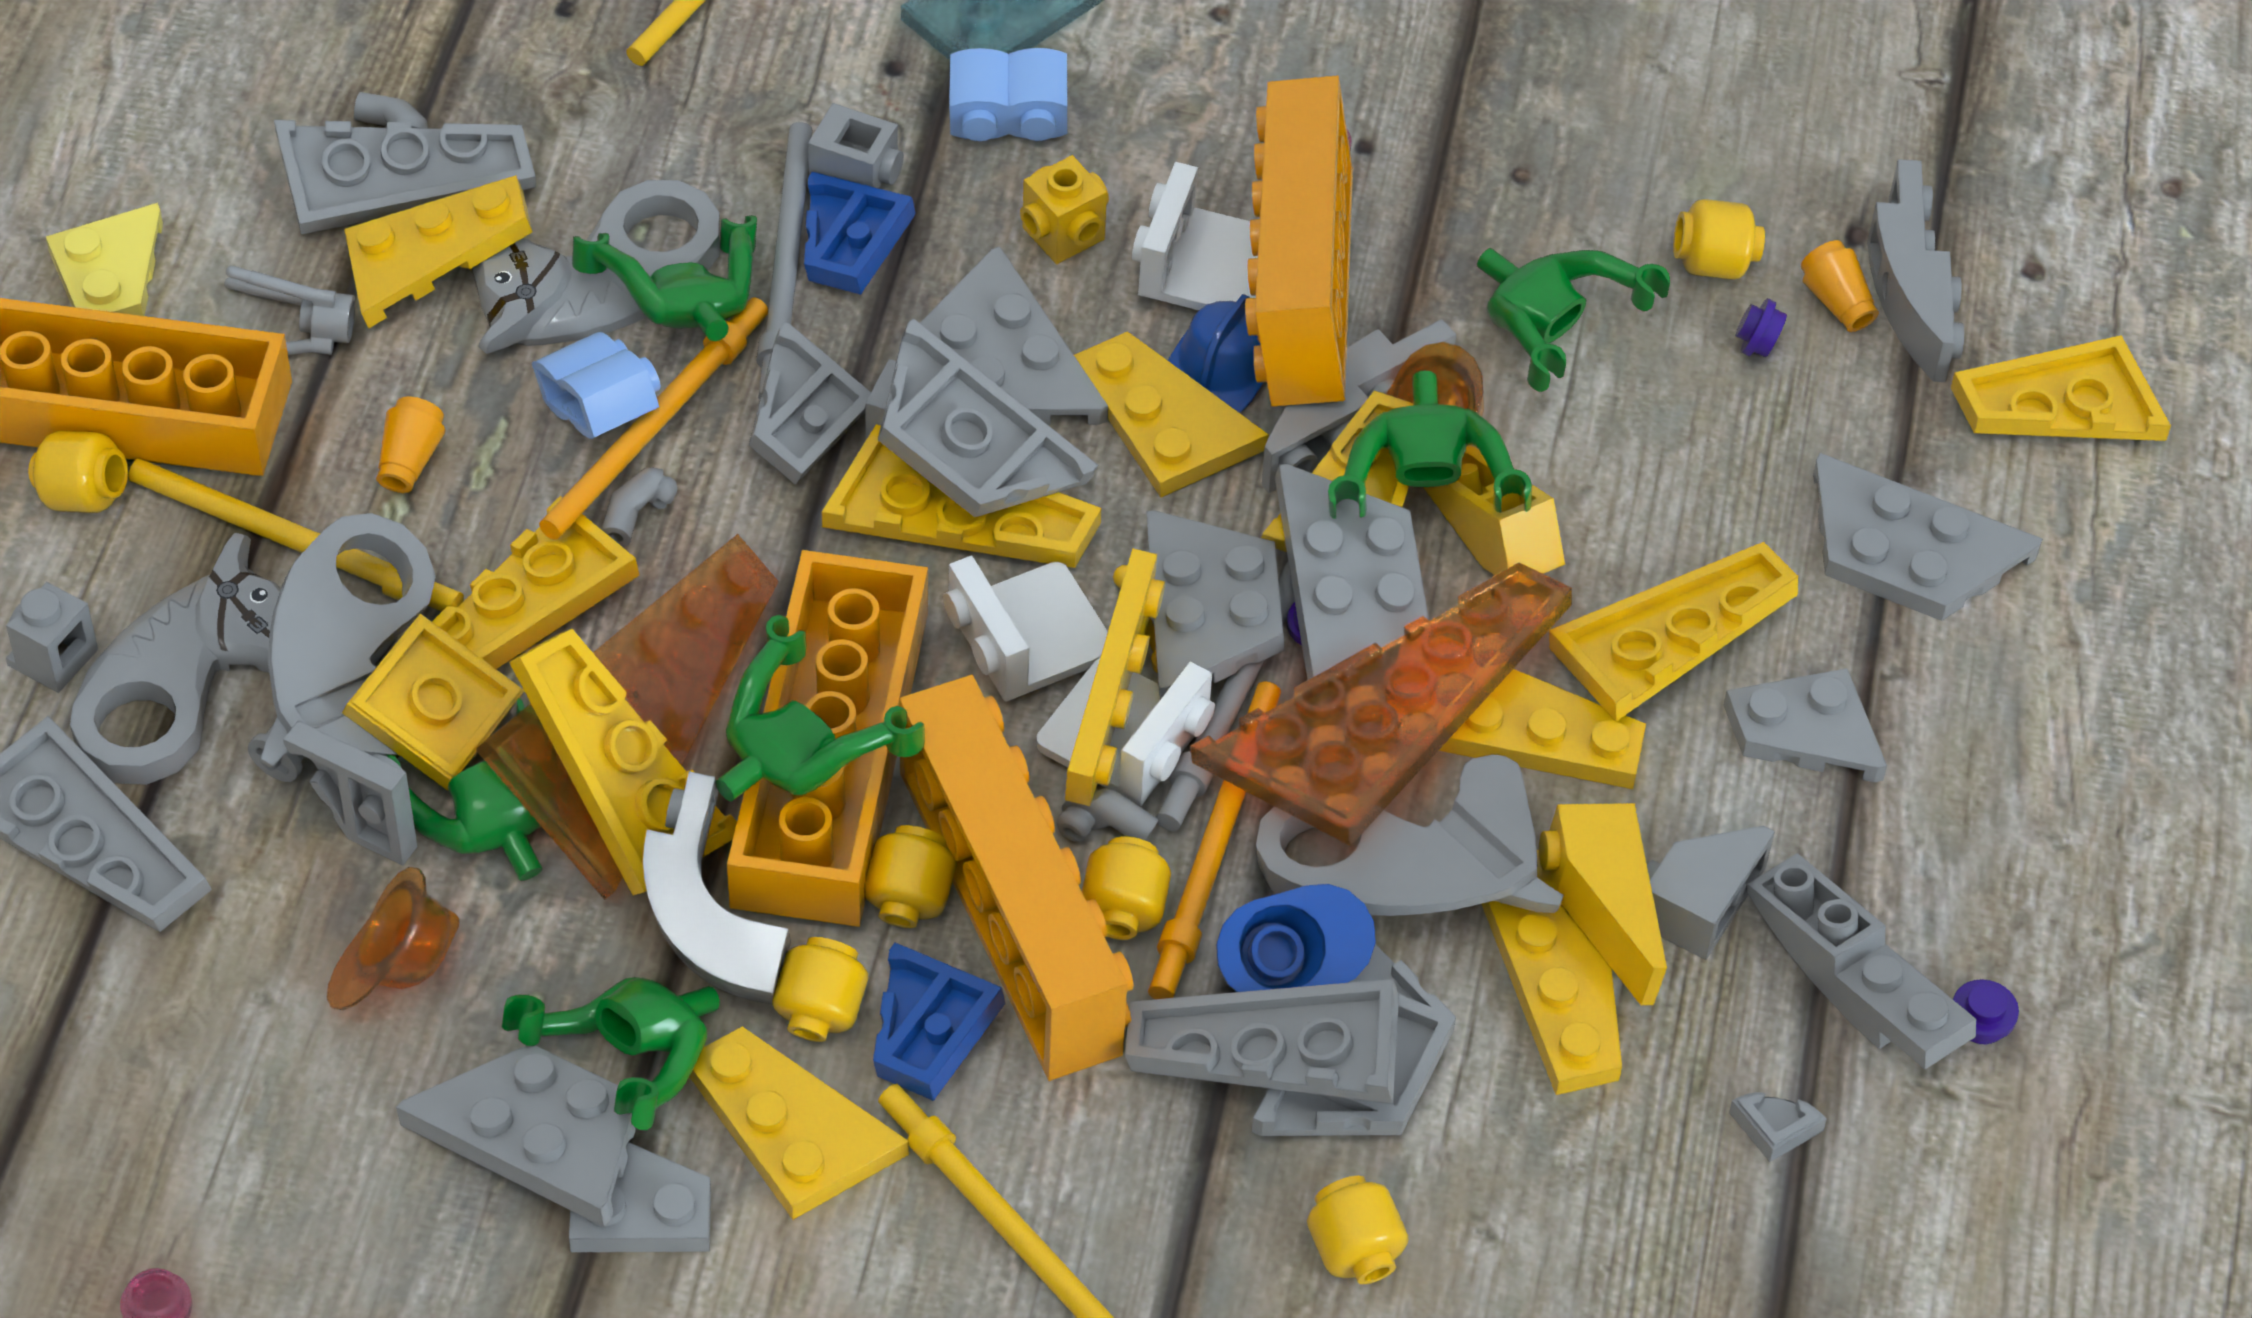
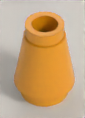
M1834 240L1818 246L1801 262V269L1805 273L1803 283L1844 324L1848 332L1861 330L1878 317L1879 311L1874 305V300L1853 249L1845 248L1841 241Z
M406 396L399 398L395 407L387 410L378 467L379 471L376 477L377 482L382 487L398 493H409L412 491L414 483L419 478L446 432L442 424L444 413L435 404L418 397Z

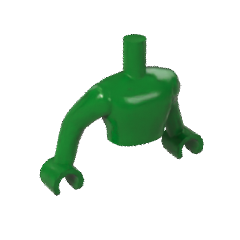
M754 215L745 216L744 224L733 223L727 218L721 219L720 249L729 254L727 279L713 275L703 265L693 262L666 265L657 269L650 277L634 257L609 244L610 236L608 233H599L597 241H586L579 236H573L572 266L575 270L587 274L602 273L608 268L625 284L643 314L653 323L678 329L700 327L709 340L719 341L727 335L729 330L725 320L740 314L747 304L751 285L752 253L756 248L757 217Z
M1488 248L1482 253L1477 262V267L1500 284L1487 303V314L1493 324L1508 330L1531 357L1527 381L1538 392H1543L1549 388L1551 379L1549 371L1557 378L1564 377L1567 363L1566 354L1562 348L1547 343H1551L1564 335L1578 321L1585 309L1587 300L1576 291L1571 281L1591 275L1609 278L1632 289V304L1641 311L1652 309L1655 299L1654 292L1661 298L1667 297L1670 286V276L1666 268L1657 264H1645L1641 267H1636L1622 259L1598 250H1579L1550 254L1518 268L1494 249Z
M1425 370L1416 372L1412 377L1413 406L1399 407L1383 412L1369 422L1354 441L1344 475L1334 479L1328 489L1329 513L1332 518H1337L1336 505L1345 499L1354 500L1359 504V517L1362 518L1366 515L1367 510L1365 482L1370 467L1380 449H1388L1395 465L1396 478L1401 484L1413 487H1436L1454 483L1460 478L1466 447L1474 445L1480 450L1495 480L1493 500L1495 511L1501 513L1502 497L1510 493L1522 496L1525 512L1531 509L1532 503L1531 479L1525 472L1514 469L1506 445L1499 432L1473 410L1453 405H1439L1437 376L1434 372Z
M782 615L772 616L766 624L767 643L751 661L741 677L726 727L727 741L742 761L716 780V787L726 800L733 801L764 778L771 784L793 795H804L816 790L849 762L886 745L890 753L899 757H910L918 754L924 748V723L917 722L914 726L905 729L907 711L902 707L895 706L885 713L884 722L835 738L832 730L819 716L794 700L777 710L759 714L766 688L774 672L780 665H793L800 662L805 657L807 648L805 631L800 630L788 636V618Z
M518 698L516 718L520 727L527 731L531 781L517 769L509 755H500L480 762L460 772L448 783V789L454 802L455 819L447 818L433 810L410 788L409 794L414 827L420 834L459 854L482 853L503 847L518 879L525 881L535 877L543 870L526 836L540 828L556 813L558 806V783L551 741L538 716L529 713L525 709L522 699ZM387 755L388 758L401 767L400 762L395 756Z
M639 977L625 978L590 1003L566 1011L545 1013V1004L540 999L530 995L519 994L511 996L505 1002L501 1027L506 1031L519 1030L518 1039L526 1046L539 1044L541 1037L585 1035L599 1030L610 1044L624 1054L633 1056L648 1051L670 1052L659 1074L652 1081L635 1077L626 1078L619 1082L616 1091L614 1112L619 1115L632 1113L631 1124L639 1130L647 1131L654 1124L656 1109L674 1098L682 1090L691 1075L707 1041V1027L699 1017L717 1011L720 1006V999L717 991L711 986L677 996L668 988L653 980Z

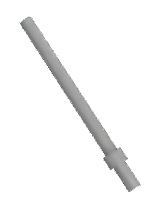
M804 122L793 123L789 128L766 332L759 338L756 359L757 364L762 368L758 395L759 401L775 337L780 327L786 321L790 324L792 321L809 168L808 142L813 133L812 127Z
M1287 562L1278 579L1282 625H1284L1291 605L1295 602L1289 562ZM1265 660L1259 663L1246 664L1236 674L1227 678L1215 701V710L1208 726L1196 738L1190 752H1184L1180 755L1178 763L1170 775L1172 787L1156 816L1159 819L1157 823L1162 828L1169 831L1179 830L1195 797H1200L1206 792L1215 774L1213 762Z

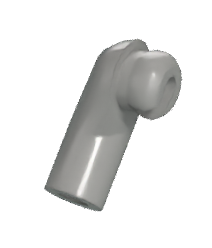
M359 92L354 106L355 121L387 126V122L411 123L412 128L428 129L427 120L409 102L403 99Z
M654 467L644 468L612 493L601 530L622 547L629 545L631 542L639 511L648 502L657 509H664L667 504H671L678 489L675 479L664 476L663 469Z
M1108 788L1095 791L1091 806L1066 801L1062 805L1063 813L1058 817L1057 826L1060 833L1071 841H1083L1091 830L1112 826L1125 836L1146 840L1159 819L1119 792Z

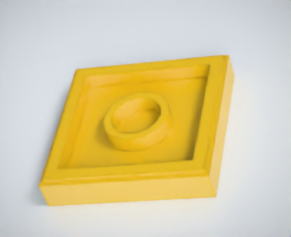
M419 614L349 700L342 713L448 791L450 780L464 771L515 706L517 699L521 698L524 690L425 616Z

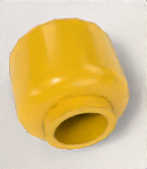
M1710 199L1697 200L1692 204L1688 212L1682 211L1678 215L1673 238L1674 257L1682 259L1686 271L1691 275L1730 280L1739 279L1745 274L1751 261L1759 262L1761 260L1765 244V230L1763 226L1755 225L1753 212L1744 203Z
M56 431L45 437L39 445L37 452L31 457L28 474L39 499L49 509L60 512L100 513L108 509L125 490L128 479V466L124 454L108 435L97 432Z
M900 825L896 827L895 833H889L877 839L873 848L864 888L866 899L880 909L878 917L882 921L897 927L915 928L917 927L918 920L932 919L942 914L948 900L957 866V861H955L952 852L945 847L946 840L943 836L926 828Z
M1120 836L1108 841V844L1102 845L1090 853L1082 893L1086 901L1095 899L1100 906L1106 923L1107 937L1129 940L1134 938L1137 933L1149 931L1160 924L1165 910L1171 869L1166 860L1159 855V851L1153 844L1135 837Z
M810 937L806 945L795 946L788 950L775 988L772 1005L780 1016L789 1021L787 1030L791 1034L810 1041L824 1042L828 1033H841L853 1027L868 981V972L857 960L859 953L854 948L833 939Z
M1359 1175L1337 1180L1321 1189L1314 1198L1316 1205L1308 1215L1307 1226L1327 1271L1339 1278L1356 1277L1357 1282L1362 1285L1377 1282L1394 1272L1396 1269L1394 1260L1405 1250L1409 1238L1388 1189L1379 1183L1366 1182L1365 1178Z

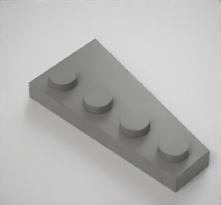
M49 716L45 717L0 753V839L159 932L212 890L206 878Z

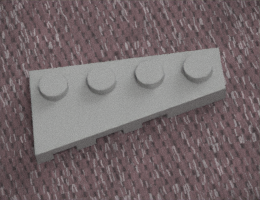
M274 120L275 132L301 235L374 220L517 175L522 190L536 187V176L522 125L444 123L442 129L412 128L411 123L387 122V128L351 127V121H325V126H296V120Z
M1394 979L1130 1001L1131 1022L1128 1023L1125 1056L1131 1071L1393 1104L1399 994Z

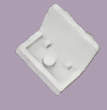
M1175 162L1167 184L1157 183L1154 188L1149 207V217L1153 218L1150 227L1141 225L1135 238L1132 260L1141 262L1138 295L1195 310H1200L1205 305L1217 301L1236 302L1242 294L1250 298H1256V295L1251 296L1248 283V259L1258 258V256H1253L1250 221L1195 208L1198 167Z
M972 555L949 564V591L943 594L947 615L954 627L961 629L972 647L978 667L983 674L989 675L1005 702L1085 671L1097 659H1100L1108 631L1071 572L1063 563L1051 562L992 586Z
M1097 659L1037 734L1036 745L1038 751L1066 767L1070 763L1100 659ZM1189 662L1161 700L1159 684L1133 672L1128 687L1129 691L1134 692L1125 729L1115 727L1110 746L1117 748V755L1109 785H1102L1103 787L1113 789L1135 804L1142 806L1159 782L1165 781L1171 775L1182 752L1194 737H1198L1204 732L1213 716L1215 703L1210 701L1212 673Z

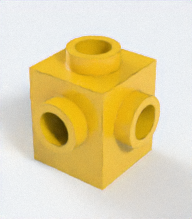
M1073 155L1051 166H1044L1023 180V207L1020 209L1022 227L1056 265L1105 240L1106 205L1109 202V194L1104 182L1096 173H1089Z

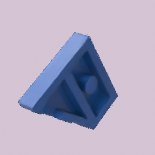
M811 172L808 177L810 210L806 212L808 241L805 243L804 258L808 281L861 295L916 215L913 199L911 196Z
M894 942L889 949L888 955L890 966L887 992H883L880 1010L883 1024L881 1031L876 1037L873 1057L876 1074L879 1078L893 1084H899L902 1088L934 1101L1006 1004L1003 989L998 985Z

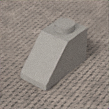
M1758 826L1674 842L1661 863L1651 860L1647 868L1661 937L1707 960L1748 897L1747 884L1761 876L1766 869L1775 831L1765 826Z

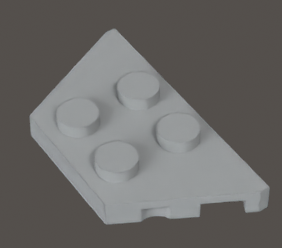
M1000 246L991 249L920 322L921 325L1047 425H1051V415H1088V425H1100L1107 422L1108 405Z
M914 318L908 322L901 338L878 436L879 442L973 517L1087 484L1092 479L1099 466Z
M1819 453L1816 459L1813 479L1814 483L1818 484L1820 500L1818 520L1820 533L1824 536L1822 554L1825 575L1942 621L1963 608L1968 598L1983 595L1998 585L2003 573L2020 562L2029 565L2038 556L2043 540L2040 537L1825 454Z
M1289 464L1278 466L1275 482L1309 692H1315L1328 687L1332 678L1356 665L1361 669L1379 659L1386 649L1394 646L1401 647L1423 635L1430 621L1410 510L1366 494L1367 510L1364 517H1359V504L1356 501L1345 499L1336 505L1337 518L1334 519L1330 516L1328 504V489L1332 481Z
M1156 510L1146 511L1149 552L1157 554L1155 579L1165 581L1157 618L1154 619L1160 700L1189 662L1212 673V681L1216 683L1236 674L1246 664L1259 663L1285 651L1275 542Z
M1375 944L1369 964L1356 979L1348 983L1394 979L1399 994L1393 1104L1269 1088L1253 1117L1252 1132L1260 1136L1402 1135L1454 1032L1456 1016L1436 995L1429 994L1422 989L1418 977L1402 960L1394 963Z
M536 1045L524 1046L402 1100L396 1106L401 1126L603 1227L611 1221L614 1211L611 1201L617 1178H623L628 1160L626 1145L634 1137L636 1128L631 1124L632 1113L619 1115L614 1112L617 1084Z

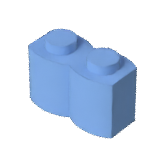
M974 48L950 54V134L973 141H986L1008 134L1033 141H1043L1068 134L1067 53L1047 48H1030L1008 54L994 49Z
M603 332L594 333L532 362L544 402L555 415L563 420L569 419L575 428L589 439H593L659 408L655 392L660 390L661 385L652 363L646 357L639 359L633 352L627 349L620 339L613 341Z

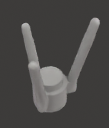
M229 266L226 269V274L229 278H226L224 285L228 289L301 306L299 328L301 332L311 333V339L286 342L288 355L310 352L332 355L334 342H350L355 318L354 295L336 293V291L315 289L236 266Z

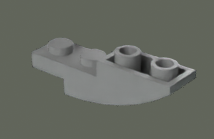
M1898 159L1889 195V203L1876 202L1867 239L1870 269L1877 295L1898 339L1913 360L1933 382H1945L1951 358L1960 359L1964 345V324L1962 322H1954V312L1957 313L1959 311L1961 302V277L1952 276L1950 252L1935 251L1934 230H1925V221H1929L1931 216L1933 190L1932 186L1923 185L1922 161Z
M1441 319L1394 344L1377 329L1347 347L1345 401L1286 406L1275 423L1265 445L1262 474L1263 488L1268 493L1277 489L1275 475L1279 465L1289 464L1312 473L1330 450L1333 442L1374 390L1404 399L1413 394V375L1424 370L1434 372L1437 376V385H1439L1452 373L1456 333Z
M1798 853L1747 884L1748 895L1787 952L1842 1015L1877 1048L1880 1049L1892 1041L1922 1068L1927 1069L1976 1037V1018L1885 944L1886 925Z

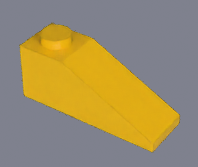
M1473 445L1466 447L1462 460L1461 476L1456 482L1444 486L1423 487L1478 563L1509 586L1534 583L1541 579L1544 573L1565 565L1554 498L1532 484V503L1529 511H1524V499L1515 493L1503 496L1501 513L1495 511L1493 505L1495 480L1480 450Z
M1635 803L1557 804L1549 831H1542L1540 834L1539 859L1541 868L1543 870H1551L1554 889L1564 895L1561 903L1637 1002L1640 1005H1654L1667 970Z

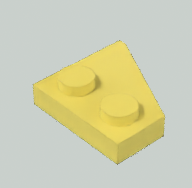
M158 203L46 236L50 256L72 307L145 316L148 301L146 287L153 277L156 262L154 248L157 233H162L163 228Z

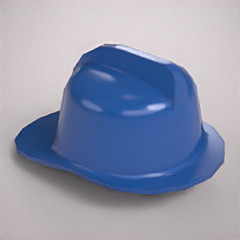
M1242 294L1236 302L1217 301L1207 304L1194 315L1189 329L1168 359L1170 363L1240 414L1253 401L1264 383H1257L1255 377L1254 346L1261 344L1257 335H1248L1245 300L1250 297Z
M1331 884L1306 885L1256 899L1237 908L1221 927L1216 943L1218 967L1227 984L1236 992L1348 983L1356 979L1370 962L1376 944L1375 927L1365 904L1349 890Z

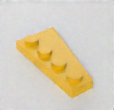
M876 424L821 512L823 528L1040 563L1060 562L1067 567L1076 568L1101 524L1102 508L1058 492L973 517L879 442L878 436L881 426Z
M561 496L546 509L547 514L562 499ZM583 514L557 540L548 538L541 531L540 527L535 532L526 529L510 544L512 554L494 572L485 569L470 583L472 593L458 607L447 606L432 622L492 667L498 669L640 576L637 561L631 553Z
M1761 542L1550 629L1549 649L1615 721H1618L1798 595V575L1765 542Z
M1132 548L1067 769L1066 801L1091 806L1097 784L1109 785L1117 755V748L1110 746L1115 727L1125 729L1134 693L1129 691L1128 687L1133 672L1140 674L1142 671L1150 638L1145 635L1150 618H1157L1163 598L1165 581L1155 579L1157 554Z
M569 629L509 661L629 890L634 896L647 891L643 869L644 842L647 829L673 835L674 829L665 826L667 809L673 789L685 790L689 771H686L664 746V743L667 741L664 735L651 720L644 722L625 700L627 692L573 629ZM715 806L703 857L731 841L734 836L737 821L731 814L724 816L717 806Z
M1425 632L1423 635L1401 646L1383 721L1381 739L1472 758L1493 754L1502 755L1517 762L1519 767L1633 789L1646 723L1626 715L1615 721L1600 704Z
M1538 849L1537 877L1554 889L1551 870H1543L1541 868ZM1497 901L1482 903L1481 905L1555 1095L1619 1081L1622 1060L1612 968L1562 904L1555 913H1543Z

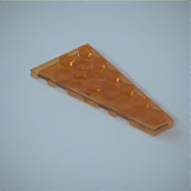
M739 534L730 539L593 652L627 692L625 700L644 722L651 720L667 739L664 746L681 765L687 757L779 582ZM530 703L485 740L476 751L605 900L616 891L623 876Z
M1518 562L1459 595L1458 605L1429 621L1422 616L1404 626V636L1382 648L1375 642L1294 687V697L1266 713L1257 708L1239 718V728L1215 741L1209 735L1190 746L1192 763L1351 846L1572 606V588Z

